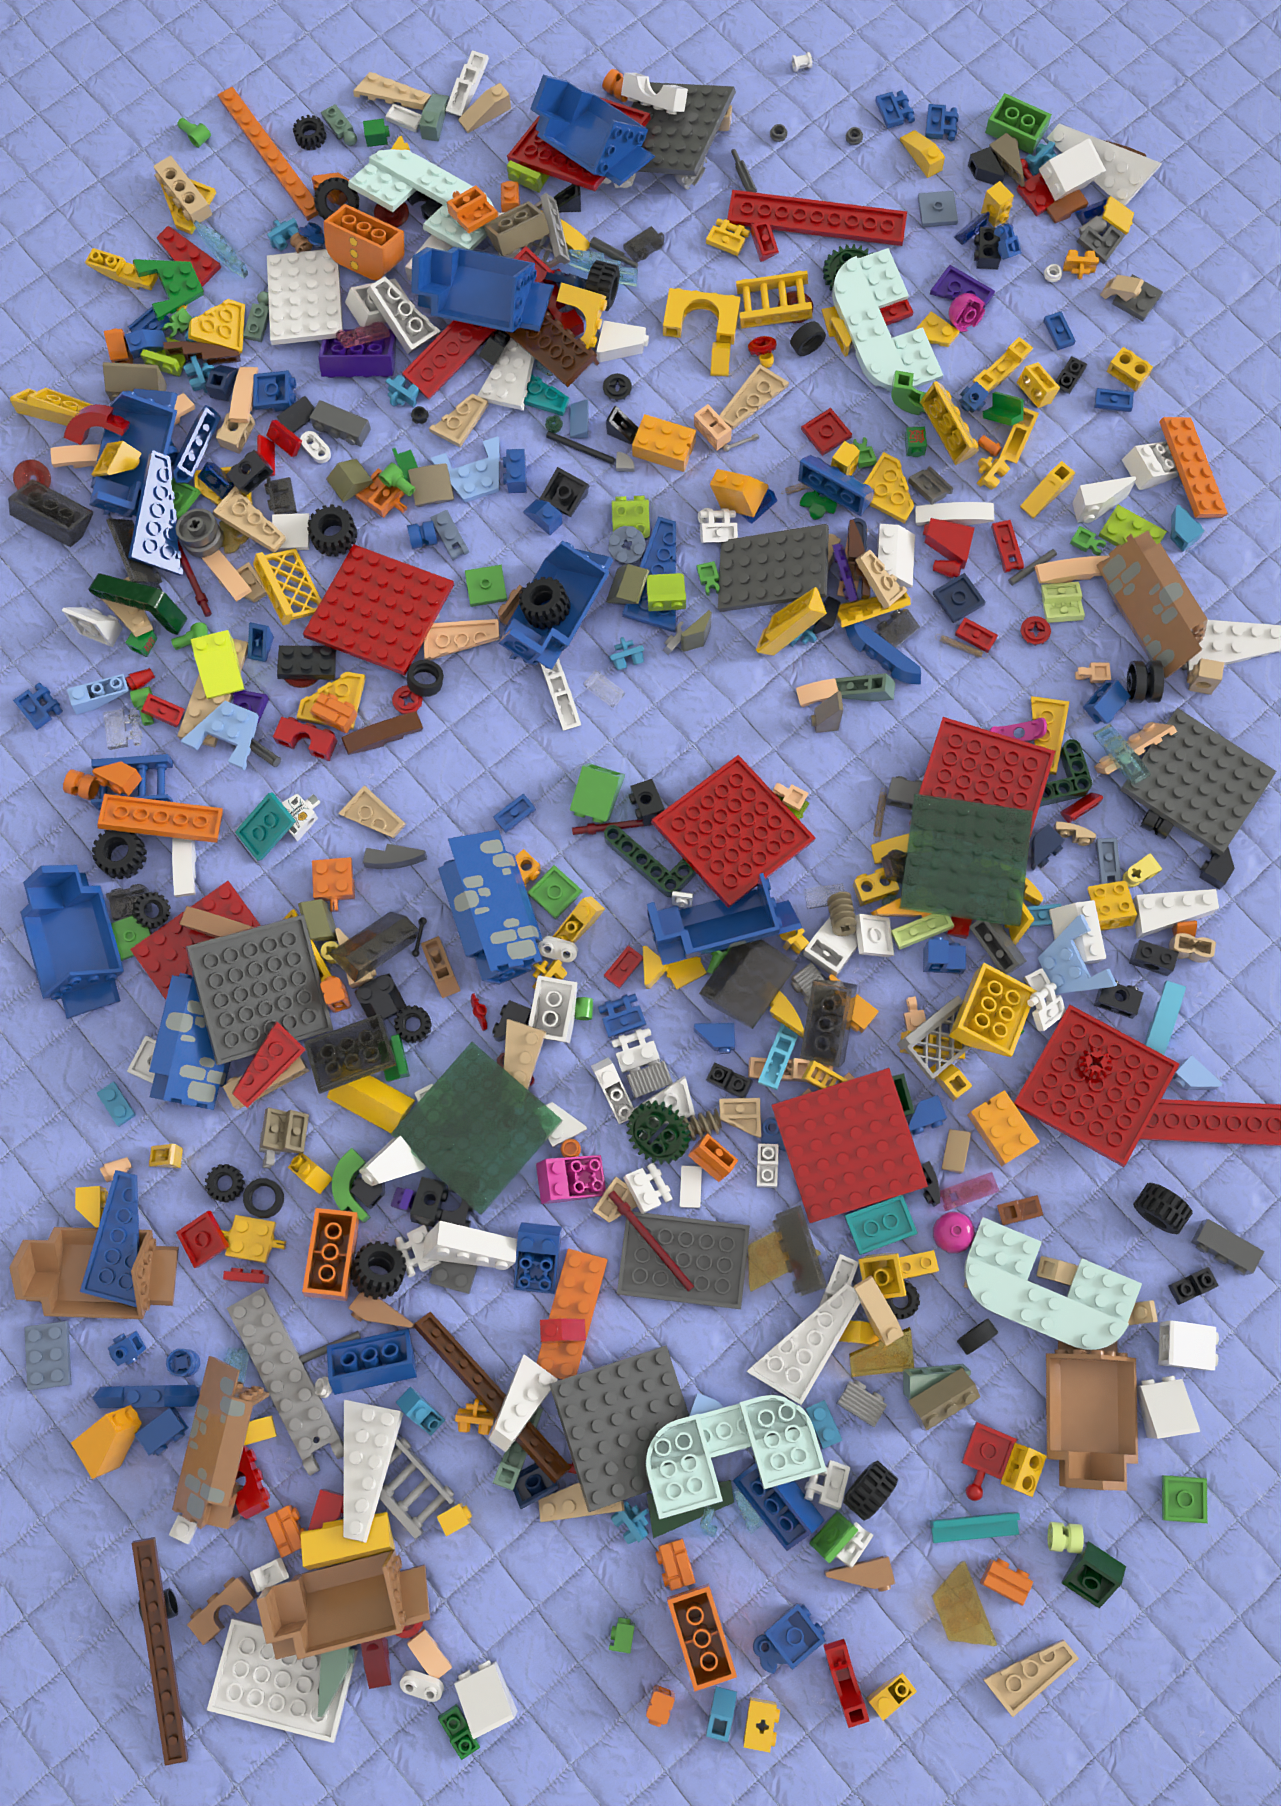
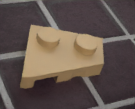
M760 1098L719 1099L721 1121L757 1138H761Z
M614 1177L592 1210L608 1223L621 1216L617 1211L618 1207L608 1197L613 1190L624 1203L627 1202L629 1204L630 1210L638 1207L626 1183L617 1177Z

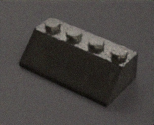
M33 479L8 498L11 516L69 547H72L83 537L93 516L92 510Z
M106 519L130 581L162 590L160 583L163 581L159 572L155 573L154 567L128 558L135 526L133 520Z
M389 912L332 950L329 955L354 982H357L415 942L419 929L407 916Z
M813 980L800 1059L816 1061L838 1068L845 1062L858 985L842 981Z
M801 1205L776 1214L772 1224L775 1232L780 1233L781 1240L779 1241V1246L782 1253L786 1252L788 1260L785 1261L788 1273L793 1274L795 1281H792V1286L795 1294L799 1293V1296L802 1297L826 1289L827 1284Z

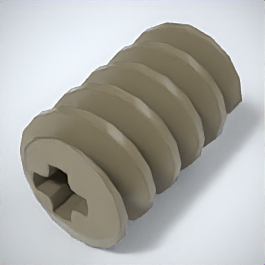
M837 892L831 895L827 900L833 933L837 936H849L856 932L855 926L857 924L851 894L849 892Z
M717 1108L714 1109L713 1115L708 1110L706 1111V1117L702 1113H698V1119L691 1115L690 1122L686 1117L682 1120L683 1123H689L685 1129L691 1131L687 1137L690 1136L693 1141H696L697 1134L702 1139L704 1132L711 1136L712 1130L719 1135L720 1128H722Z

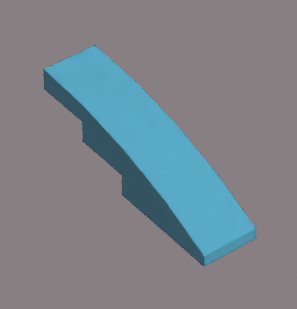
M1165 981L1160 1001L1157 1002L1152 1022H1150L1144 1045L1165 1055L1186 990V986L1170 981Z
M782 1023L758 1080L759 1084L774 1090L778 1089L798 1038V1034Z

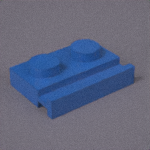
M151 307L130 324L128 328L131 332L141 329L162 330L166 323L171 322L167 315L164 316L163 320L158 321Z

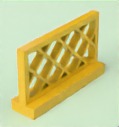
M296 548L264 555L263 552L256 553L253 566L282 625L290 624V621L313 615L317 608L309 607L307 604L310 600L319 606L321 598ZM293 555L296 561L295 564L284 560L285 557ZM275 560L279 562V565L276 568L270 565L268 561ZM282 564L292 568L290 574L280 570ZM296 570L298 572H301L303 578L300 579L296 576H293V571ZM279 574L286 577V582L283 583L277 580L276 575ZM289 579L299 583L297 589L287 585ZM301 585L308 587L311 591L310 594L300 591ZM284 589L295 593L293 598L285 596L283 593ZM300 595L306 598L305 604L296 601V596ZM292 604L302 608L301 612L293 613L291 609Z

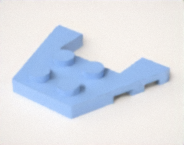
M498 436L483 441L488 458L452 469L446 453L431 458L433 465L447 464L452 488L464 503L499 492L500 441Z
M224 701L190 731L181 742L183 745L198 751L206 736L211 735L237 747L228 762L230 765L245 771L247 756L250 755L251 740L254 739L259 716L252 711Z
M1084 915L1077 916L1038 957L1048 979L1057 986L1056 990H1054L1055 994L1117 986L1110 969H1106L1092 977L1090 976L1073 941L1091 931Z

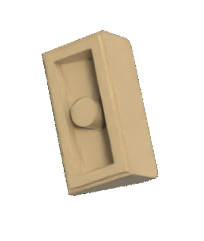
M949 1129L942 1170L959 1174L964 1172L971 1132Z

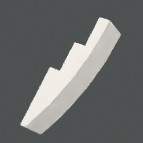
M471 51L468 63L464 64L460 78L456 79L445 110L446 112L460 117L464 114L483 76L489 60L488 55Z
M951 502L916 506L917 526L929 524L931 518L965 526L994 522V503Z
M559 658L552 670L540 664L563 731L580 726L581 722Z
M172 838L173 886L176 898L196 895L194 881L196 878L195 840Z
M839 1255L818 1308L846 1283L851 1285L859 1262L844 1255Z

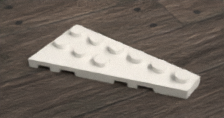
M1058 124L1047 137L1049 141L1055 142V147L1062 153L1090 138L1106 169L1094 182L1109 196H1112L1124 206L1129 203L1162 165L1158 161L1062 124Z
M510 338L477 396L488 401V403L524 411L525 405L523 402L524 397H527L528 391L526 388L527 383L530 382L534 358Z
M1208 620L1205 636L1199 643L1202 651L1187 662V674L1192 672L1194 664L1197 665L1201 658L1224 662V665L1257 656L1263 657L1270 653L1281 652V625Z
M847 1283L751 1366L747 1372L802 1405L860 1304L854 1287Z
M344 1400V1538L367 1542L404 1414L401 1411Z

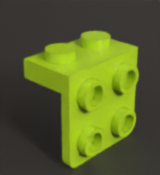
M511 160L507 164L509 180L518 182V184L538 193L549 178V175L531 170Z
M166 337L167 342H176V341H178V340H175V339H171V338ZM145 349L141 353L145 364L158 365L160 371L180 377L183 366L186 363L183 354L166 356L164 350L155 353Z
M635 495L634 499H626V496H615V500H612L613 532L622 526H633L643 534L644 538H648L650 536L649 498H645V495Z
M682 573L648 575V611L686 609L685 582Z

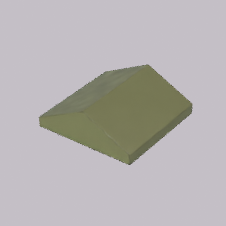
M357 459L337 463L326 478L343 503L374 483Z
M630 564L618 568L606 602L638 604L649 570Z
M710 610L681 634V650L683 652L705 645L711 629L712 612Z
M322 899L298 903L300 913L305 917L310 940L338 941L335 931L336 926L329 903Z

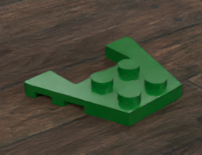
M133 260V266L138 277L157 273L169 299L152 304V309L158 321L163 320L164 316L169 313L173 314L182 305L186 306L204 295L203 288L191 262Z

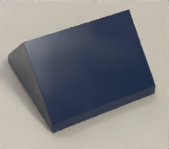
M534 1463L521 1470L513 1492L520 1509H523L558 1490L561 1486L558 1481L554 1484L542 1469Z

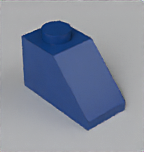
M141 329L124 334L134 359L141 357L143 349L155 353L164 350L163 342H167L163 330Z
M536 499L523 511L526 516L548 535H551L563 524L562 513L547 501Z
M734 1023L694 1024V1032L714 1051H719L720 1054L731 1053V1050H735Z

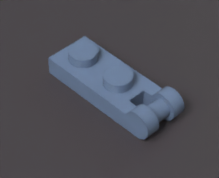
M448 510L430 517L452 561L461 554L466 555L469 553Z
M1097 838L1096 849L1100 884L1108 883L1107 878H1113L1114 882L1121 881L1117 838Z

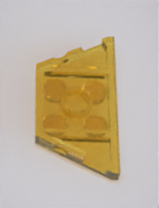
M785 1226L748 1245L750 1292L821 1255V1252Z
M961 1561L931 1596L947 1639L956 1642L997 1646L966 1562Z

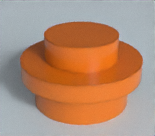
M575 1139L565 1140L561 1144V1154L565 1158L578 1157L581 1152L579 1142Z

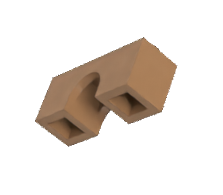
M233 1576L223 1585L225 1589L220 1594L217 1592L207 1600L208 1605L203 1610L199 1608L190 1616L192 1620L187 1626L202 1645L209 1643L225 1628L219 1619V1610L223 1605H228L236 1613H240L258 1597L243 1576L236 1579Z

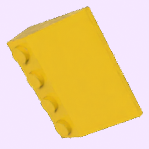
M938 381L933 382L920 403L952 461L957 465L971 458L979 451L978 443L970 435L968 425L961 419L960 411L951 401L949 391L945 390L944 386Z
M983 963L974 972L949 1037L969 1047L1012 1057L1031 1008L1027 1001L1037 990Z

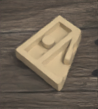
M249 562L236 570L252 591L244 598L255 603L267 595L258 574Z

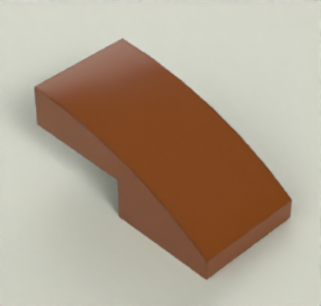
M1079 189L1057 200L1047 207L1046 211L1054 223H1058L1070 218L1072 213L1086 208L1089 202Z
M1038 1195L997 1205L1003 1226L1044 1216Z

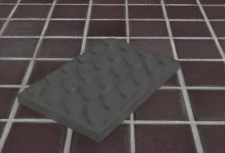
M821 524L734 538L721 542L718 610L724 612L793 602L814 587L818 589L821 598L827 597L829 526Z
M632 1211L694 1285L688 1292L626 1218L617 1295L741 1310L750 1225L651 1213L641 1214V1212Z

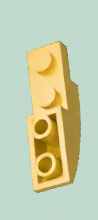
M92 248L85 261L86 265L99 273L137 290L140 287L152 290L158 279L157 273L138 277L133 264L126 262L123 257Z

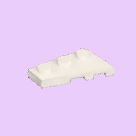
M685 1076L642 1103L645 1104L647 1101H650L652 1104L654 1100H657L658 1105L665 1101V1107L668 1108L672 1104V1111L679 1109L677 1114L679 1117L685 1116L688 1118L691 1115L695 1116Z

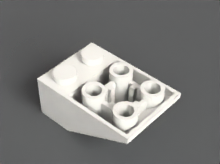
M1167 441L1135 446L1122 459L1131 477H1136L1135 484L1139 490L1155 487L1179 476Z
M829 917L807 945L803 956L830 975L832 974L837 977L858 948L857 933L854 932L849 936L835 935Z

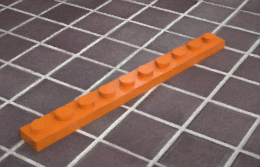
M230 87L219 93V100L307 221L319 215L315 208L314 197L235 89Z

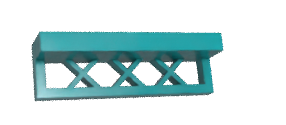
M1018 1512L930 1520L932 1542L941 1543L1019 1535L1017 1520H1020V1514Z

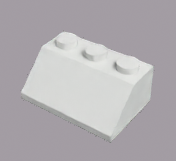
M880 524L877 536L876 557L884 564L885 571L897 578L896 582L900 587H912L915 534L900 525Z
M1094 900L1072 903L1049 910L1054 939L1077 916L1084 915L1091 931L1073 940L1085 965L1099 963L1106 959Z

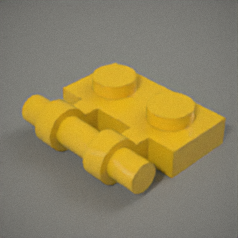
M718 218L716 221L717 226L713 225L706 238V244L738 256L745 244L744 237L748 238L750 231L742 225L737 226L730 223L727 219L722 220Z

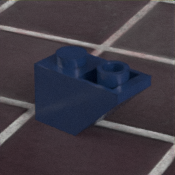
M219 365L210 371L205 385L210 398L228 401L238 368Z
M1049 824L1039 831L1031 841V869L1033 871L1037 867L1043 868L1049 862L1048 857L1052 854L1056 856L1063 849L1062 844L1065 840Z

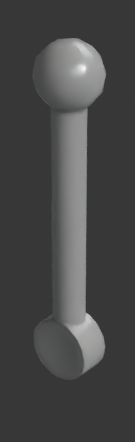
M754 434L731 445L725 444L723 450L728 452L730 448L752 440L755 441L759 439V435Z

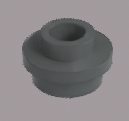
M782 124L774 125L770 130L771 139L776 142L784 141L787 138L785 126Z
M852 127L847 131L846 141L849 144L858 145L862 142L863 133L858 127Z

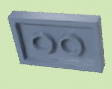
M68 1321L24 1327L27 1391L72 1385Z

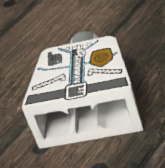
M295 794L282 802L296 820L288 832L297 842L318 819L313 809L320 804V801L314 794L305 801L299 794Z

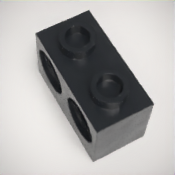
M980 227L979 233L975 234L974 245L977 246V250L974 251V261H977L976 269L998 270L1001 260L998 252V242L1001 240L1000 237L994 234L996 229L994 227Z

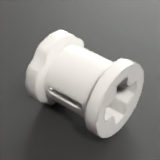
M810 52L801 56L792 55L794 72H798V69L812 68Z

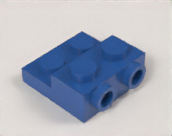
M289 370L253 375V407L255 410L273 408L275 412L285 411L296 402V396L293 393V389L296 388V379L292 377Z
M795 1603L774 1624L764 1631L765 1635L792 1670L826 1641L823 1637L825 1634L824 1630L818 1623H812L809 1619L811 1616L809 1610L804 1604L800 1606L798 1603Z

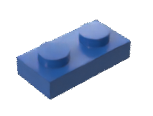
M1062 311L1044 317L1043 321L1057 350L1075 344L1076 340Z
M1097 388L1094 408L1131 412L1134 392Z
M523 793L494 815L493 818L506 833L533 813L536 808Z

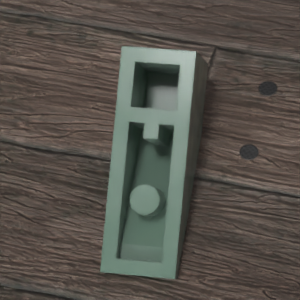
M432 93L423 109L419 124L422 139L439 141L446 115L445 110L450 99L449 96Z
M887 673L835 678L838 690L841 691L842 698L865 701L894 700L895 681Z
M964 1364L903 1369V1394L910 1400L961 1368L964 1369L968 1376L971 1375V1370Z
M352 1646L321 1654L318 1717H323L327 1713L350 1669L351 1663H354L355 1650L351 1649Z

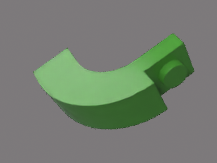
M896 370L893 376L891 398L894 404L914 415H920L921 412L926 413L920 403L926 392L919 391L913 387L914 373Z
M351 1148L336 1165L332 1177V1193L341 1211H349L351 1209V1212H357L359 1220L365 1223L371 1217L355 1200L350 1190L353 1188L354 1180L360 1173L359 1170L366 1162Z

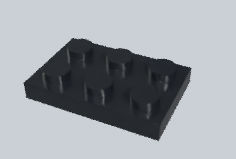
M279 645L277 679L335 680L336 649L328 646Z

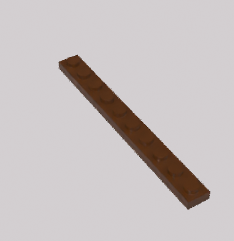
M431 1312L427 1313L415 1322L413 1327L497 1419L506 1394ZM529 1421L515 1441L555 1484L569 1472L571 1466Z
M151 1537L135 1540L131 1544L164 1764L167 1766L187 1762L188 1751L156 1539Z

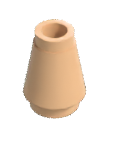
M128 1157L105 1163L100 1168V1171L106 1182L113 1180L115 1170L127 1172L132 1168Z

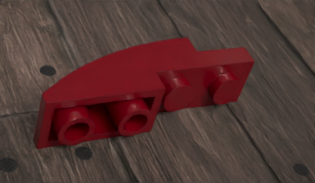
M384 1637L361 1643L369 1689L392 1685L387 1638Z

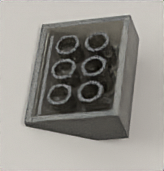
M762 939L733 946L699 994L708 1005L753 1029L798 964Z
M381 1014L304 1041L319 1094L397 1065L391 1039Z

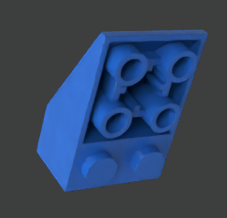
M521 1222L517 1238L513 1290L555 1294L562 1226Z

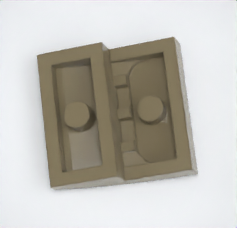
M446 463L408 470L411 485L415 487L413 493L415 506L421 507L432 503L440 504L454 500Z
M270 1107L266 1108L260 1148L288 1153H304L309 1114L294 1110L286 1112Z

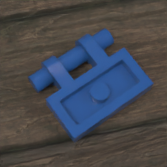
M903 90L897 92V97L894 96L893 92L876 96L875 101L887 129L904 124V118L909 123L915 121L913 108L909 106V99Z
M929 104L925 137L943 139V134H947L948 140L954 141L957 135L956 123L959 118L957 108L953 107L949 112L946 111V105ZM945 120L949 121V125L944 124Z
M1009 223L1000 225L994 230V234L1000 237L1001 240L998 242V252L1003 260L1022 253L1018 236L1014 235V227Z
M41 683L35 685L37 692L34 694L28 689L13 700L36 730L52 720L48 714L49 712L54 711L56 715H60L63 712L60 708V703L52 698L49 689ZM44 699L47 704L42 706L39 700Z
M626 994L621 996V999L612 1002L609 1000L604 1005L598 1006L600 1014L608 1011L609 1016L602 1018L609 1038L646 1025L640 1005L633 1008L631 1006V1003L638 1001L636 994L629 996ZM625 1006L626 1010L615 1014L614 1009Z

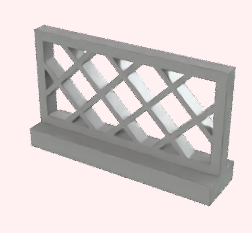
M545 193L540 196L541 201L534 204V206L538 209L543 207V213L545 214L550 233L540 239L539 244L533 241L527 247L531 250L532 246H536L534 254L537 257L541 249L546 250L542 261L549 268H552L559 263L564 265L569 263L570 258L557 202ZM549 237L550 243L546 248L543 245L546 238ZM550 253H553L554 259L546 262Z
M959 995L946 1003L897 1043L901 1050L905 1048L930 1081L971 1048L962 1044V1049L954 1048V1039L949 1037L955 1022L954 1013L959 1012L963 1002ZM942 1023L950 1025L949 1034L941 1032ZM929 1034L936 1035V1044L928 1043ZM941 1037L949 1038V1047L941 1046ZM915 1045L923 1046V1055H918L913 1047ZM928 1047L936 1049V1058L928 1057ZM941 1050L949 1051V1060L941 1059ZM928 1061L936 1062V1071L934 1073L928 1068Z

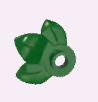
M815 490L803 495L800 500V506L809 508V514L813 520L822 518L825 512L834 514L837 503L826 496L820 497V493Z

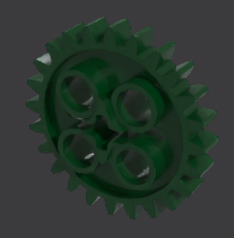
M846 244L845 249L839 246L838 252L833 250L832 255L828 254L827 260L824 261L823 279L826 280L825 285H830V291L833 288L837 272L845 263L844 261H848L855 256L861 258L870 255L868 254V248L863 251L862 245L856 249L855 244H853L852 248H849Z
M654 1100L652 1104L650 1101H647L645 1104L641 1103L631 1112L632 1114L628 1117L629 1122L626 1124L630 1129L626 1133L632 1135L629 1142H635L632 1148L640 1149L638 1155L644 1153L645 1160L651 1157L652 1163H655L658 1159L660 1165L665 1160L670 1164L672 1160L677 1161L679 1157L683 1156L689 1147L688 1143L691 1141V1138L687 1137L691 1131L685 1129L689 1123L682 1122L685 1116L679 1117L677 1115L679 1109L672 1111V1104L667 1108L665 1107V1101L658 1105L657 1100ZM665 1121H668L669 1124L652 1143H649V1139Z

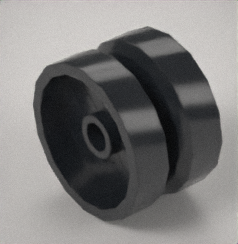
M1150 660L1145 665L1143 661H1131L1127 672V692L1131 696L1129 702L1142 703L1145 699L1148 703H1159L1164 691V669L1160 660Z

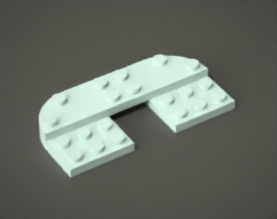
M391 149L377 151V153L369 157V163L348 182L349 188L392 212L417 190L441 203L443 206L423 223V230L453 247L473 250L488 236L483 226L468 233L448 213L447 201L453 199V192L455 191L456 193L458 191L461 194L473 186L412 153L410 150ZM487 197V201L493 206L491 200Z
M887 248L861 258L855 256L846 261L835 277L832 298L839 318L844 321L856 349L855 355L864 375L876 387L879 385L887 389L886 391L891 392L893 376L896 370L914 373V388L942 379L943 373L923 327L894 338L889 333L879 309L906 300L909 294L890 250Z
M982 1217L964 1266L965 1282L972 1297L979 1305L992 1313L1075 1348L1085 1350L1101 1349L1113 1344L1124 1334L1129 1325L1128 1321L1142 1283L1081 1258L1067 1296L1060 1295L1027 1281L1042 1242Z
M765 1395L700 1415L696 1414L678 1419L665 1425L651 1441L646 1455V1474L659 1520L723 1501L711 1460L714 1457L752 1447L764 1490L826 1472L816 1433L807 1413L799 1405L785 1397Z

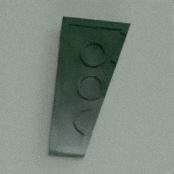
M731 1480L718 1482L722 1502L660 1520L653 1495L648 1493L647 1501L653 1539L734 1503Z

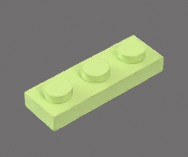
M946 909L893 929L891 934L898 949L901 950L953 929L954 924Z

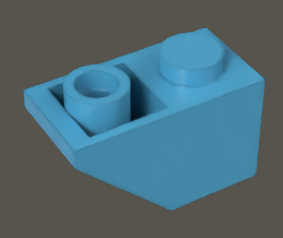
M1177 505L1171 515L1170 539L1184 552L1201 538L1205 530L1199 522H1196L1189 515L1186 509Z
M411 1386L396 1401V1404L404 1414L430 1436L445 1421V1418Z
M718 1686L715 1687L706 1728V1737L728 1742L737 1691Z

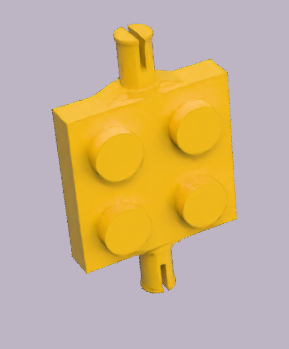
M235 1215L230 1231L221 1230L230 1246L226 1249V1257L267 1264L272 1248L285 1250L284 1245H286V1241L275 1240L276 1222Z

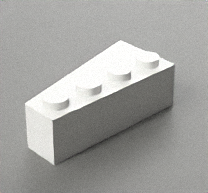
M1216 889L1136 895L1133 899L1137 912L1134 921L1136 937L1139 939L1167 928H1173L1179 922L1194 921L1212 915L1219 909Z
M439 1221L425 1235L423 1259L506 1270L516 1261L517 1239Z
M523 1355L516 1368L488 1439L504 1452H507L551 1392L549 1384L558 1380L526 1355Z

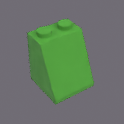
M590 763L582 765L570 811H574V815L579 817H593L592 820L598 823L609 821L625 774Z

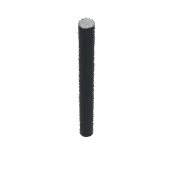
M551 431L547 432L546 438L612 465L615 461V458Z

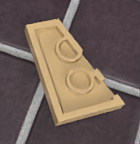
M871 550L864 552L855 560L884 609L891 606L908 591L904 586L900 587L896 582L897 578L893 574L889 575L885 571L884 564Z
M365 785L338 813L345 818L391 838H395L407 825Z

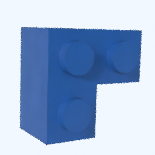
M942 937L928 939L923 949V972L964 973L966 970V946H960V943H949V940H943Z

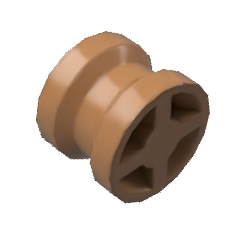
M299 232L295 233L290 239V244L295 248L297 254L312 249L313 245L308 241L307 237L300 235Z

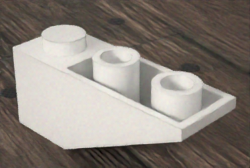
M608 1057L591 1065L618 1124L629 1120L628 1117L632 1114L631 1110L634 1108L610 1058Z

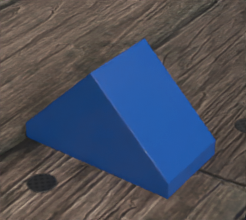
M249 623L248 659L262 662L267 661L274 639L269 626Z

